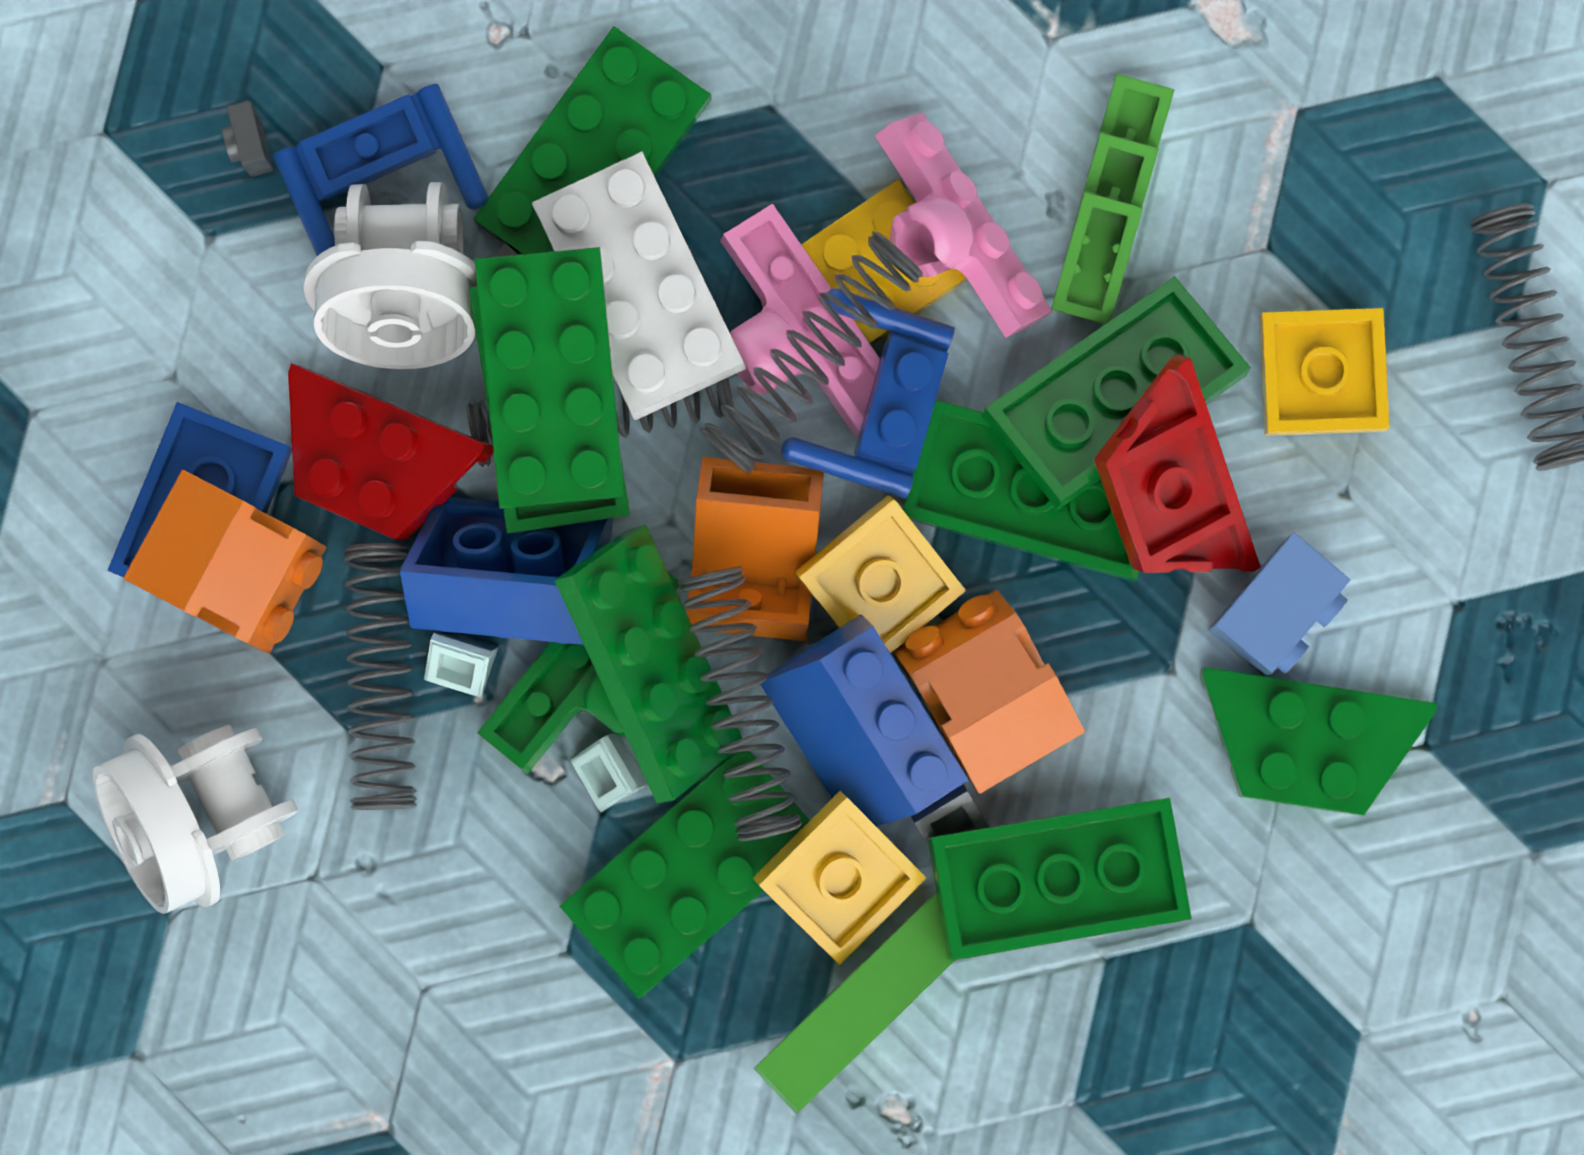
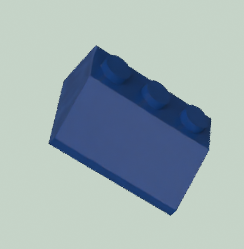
M450 497L443 505L431 509L400 569L410 628L435 630L444 633L455 632L497 636L499 638H518L556 642L559 644L584 645L554 580L611 541L613 518L507 534L504 509H499V501Z
M859 615L768 673L767 680L760 684L766 695L773 698L772 704L831 798L841 791L876 827L915 815L969 781L874 626L862 615Z

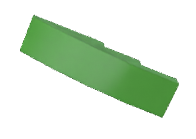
M1116 73L1053 299L1052 310L1103 324L1112 319L1175 89Z
M937 893L932 894L891 936L883 941L753 1068L795 1114L800 1112L955 961H948Z

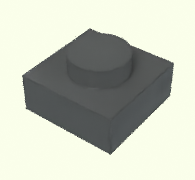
M250 100L226 106L231 125L222 127V134L231 162L240 161L251 177L273 172L274 167L260 113Z
M964 784L919 813L911 816L927 844V838L990 828Z

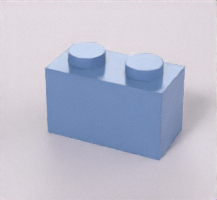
M1294 532L1282 541L1208 630L1262 676L1272 674L1276 668H1279L1286 674L1308 649L1309 646L1301 639L1317 621L1320 625L1326 627L1347 603L1348 599L1340 592L1351 579Z

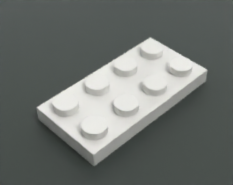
M643 152L532 202L554 251L601 248L613 377L634 421L746 369L743 359Z

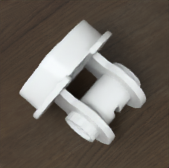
M430 182L426 204L371 205L369 191L365 184L350 185L346 207H338L335 212V246L319 254L309 264L304 276V295L307 303L315 312L314 329L318 338L326 347L346 359L379 368H425L456 358L469 348L475 337V324L469 288L477 286L475 263L463 255L464 228L460 204H449L448 192L444 182Z
M229 724L210 731L179 748L177 751L182 761L172 766L169 765L161 752L148 738L141 734H136L125 740L124 754L94 767V790L111 839L133 881L146 900L158 912L165 914L192 900L202 907H208L217 903L220 897V883L213 855L227 850L231 860L235 861L269 845L285 835L279 823L299 811L293 799L273 807L262 784L257 785L253 777L256 772L246 751L263 740L258 728L235 735ZM190 779L217 833L216 835L206 839L178 783Z

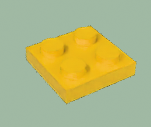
M898 179L801 245L831 289H840L836 283L835 274H844L876 294L852 264V255L863 256L891 274L870 248L868 237L872 236V232H878L890 241L893 219L897 214L907 211L906 207L916 203ZM859 262L865 272L892 301L894 307L914 314L920 313L966 282L967 279L960 270L952 268L932 277H919V282H913L895 268L911 287V291H904L870 267ZM843 281L851 293L871 299L854 286ZM854 320L870 345H873L890 332L881 328L873 329L860 321Z
M1384 308L1262 312L1260 314L1259 331L1264 436L1386 432L1390 429Z
M889 495L884 497L794 572L838 628L862 615L874 626L890 654L903 644L913 632L922 628L966 591L895 499Z
M839 791L753 879L802 929L841 965L926 877Z

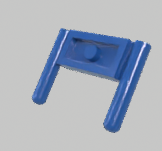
M439 84L428 85L420 89L416 94L411 96L410 94L300 141L299 145L282 149L273 155L316 256L335 246V236L320 205L321 201H328L347 193L352 184H367L435 154L439 149L442 150L466 206L469 209L477 210L488 201V194Z
M832 288L827 292L862 314L841 289ZM852 293L876 320L878 328L890 331L884 344L855 446V456L796 437H789L784 441L781 454L787 461L906 499L913 483L914 469L917 468L948 358L949 353L947 351L953 340L955 327L894 307V310H888L872 299ZM827 300V302L831 305V307L835 310L837 314L860 321L848 312H846L845 310H843L842 308H840L839 306H837L836 304Z

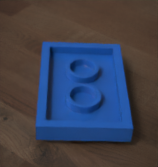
M177 402L107 571L121 577L125 576L182 469L267 514L291 456L292 448L289 445Z

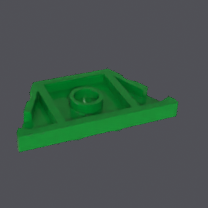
M1208 667L1201 668L1200 673L1202 686L1206 688L1217 721L1215 725L1222 746L1226 749L1231 764L1230 770L1239 797L1364 816L1432 719L1437 708V703Z

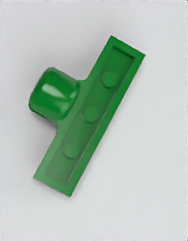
M668 572L675 590H677L680 586L678 584L679 580ZM550 642L477 732V734L527 774L574 716L582 711L591 713L618 736L626 737L585 646L570 643L559 644L556 642Z

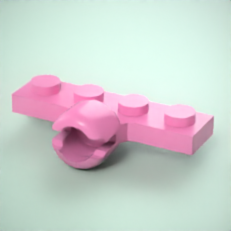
M921 112L891 122L876 134V139L916 201V204L906 207L907 211L897 214L893 219L890 242L910 258L922 270L925 277H932L952 268L960 270L968 279L1005 338L1038 324L1053 311L1044 299L1039 283L1033 276L1027 273L1010 247V241L1006 232L994 222L977 196L974 183L960 170L947 150L941 132L935 125L929 122L925 114Z
M771 204L724 233L720 240L761 300L763 307L760 313L730 331V335L746 368L737 374L757 394H768L769 392L754 375L753 367H761L785 383L790 380L770 356V349H779L815 372L790 343L786 330H794L831 353L806 324L802 311H810L847 334L819 300V293H827L831 287L775 206ZM839 315L860 339L862 347H854L811 319L844 358L845 366H838L797 338L795 339L828 377L829 385L817 383L857 439L880 358L853 319ZM779 357L794 376L805 374ZM764 377L774 390L779 387L777 384H775L768 378Z

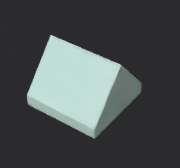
M436 631L430 640L424 680L482 698L499 646L455 632L444 633Z
M616 733L599 739L570 759L600 812L648 786L623 740Z

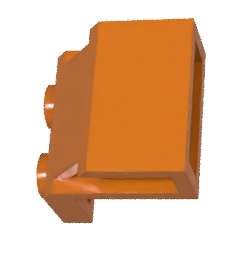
M702 457L696 496L691 577L741 566L744 568L742 573L745 574L746 580L742 585L699 602L747 599L752 603L748 609L706 626L751 623L757 626V629L749 636L807 642L812 595L794 572L816 555L824 472L808 467L754 462L756 468H752L751 473H746L730 459ZM734 581L691 590L688 592V599ZM741 605L686 609V614L691 625ZM747 629L725 630L715 632L738 634Z
M182 469L123 579L190 615L198 617L241 641L270 654L273 646L281 642L288 634L294 620L293 609L304 589L310 588L317 580L323 565L322 555L327 547L297 529L256 509V507Z
M997 589L987 595H980L969 599L960 607L958 612L936 625L918 629L907 638L905 643L893 651L902 670L920 693L952 754L978 794L1085 732L1056 674L1049 663L1044 665L1021 619Z

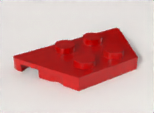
M1178 354L1170 358L1094 458L1099 476L1133 569L1143 573H1170L1174 569H1183L1188 572H1212V569H1238L1243 572H1254L1260 569L1261 566L1190 357Z
M291 363L289 367L288 384L294 496L390 538L406 541L426 521L427 514L431 509L443 505L459 489L455 484L477 462L485 463L494 453L493 445L304 366Z

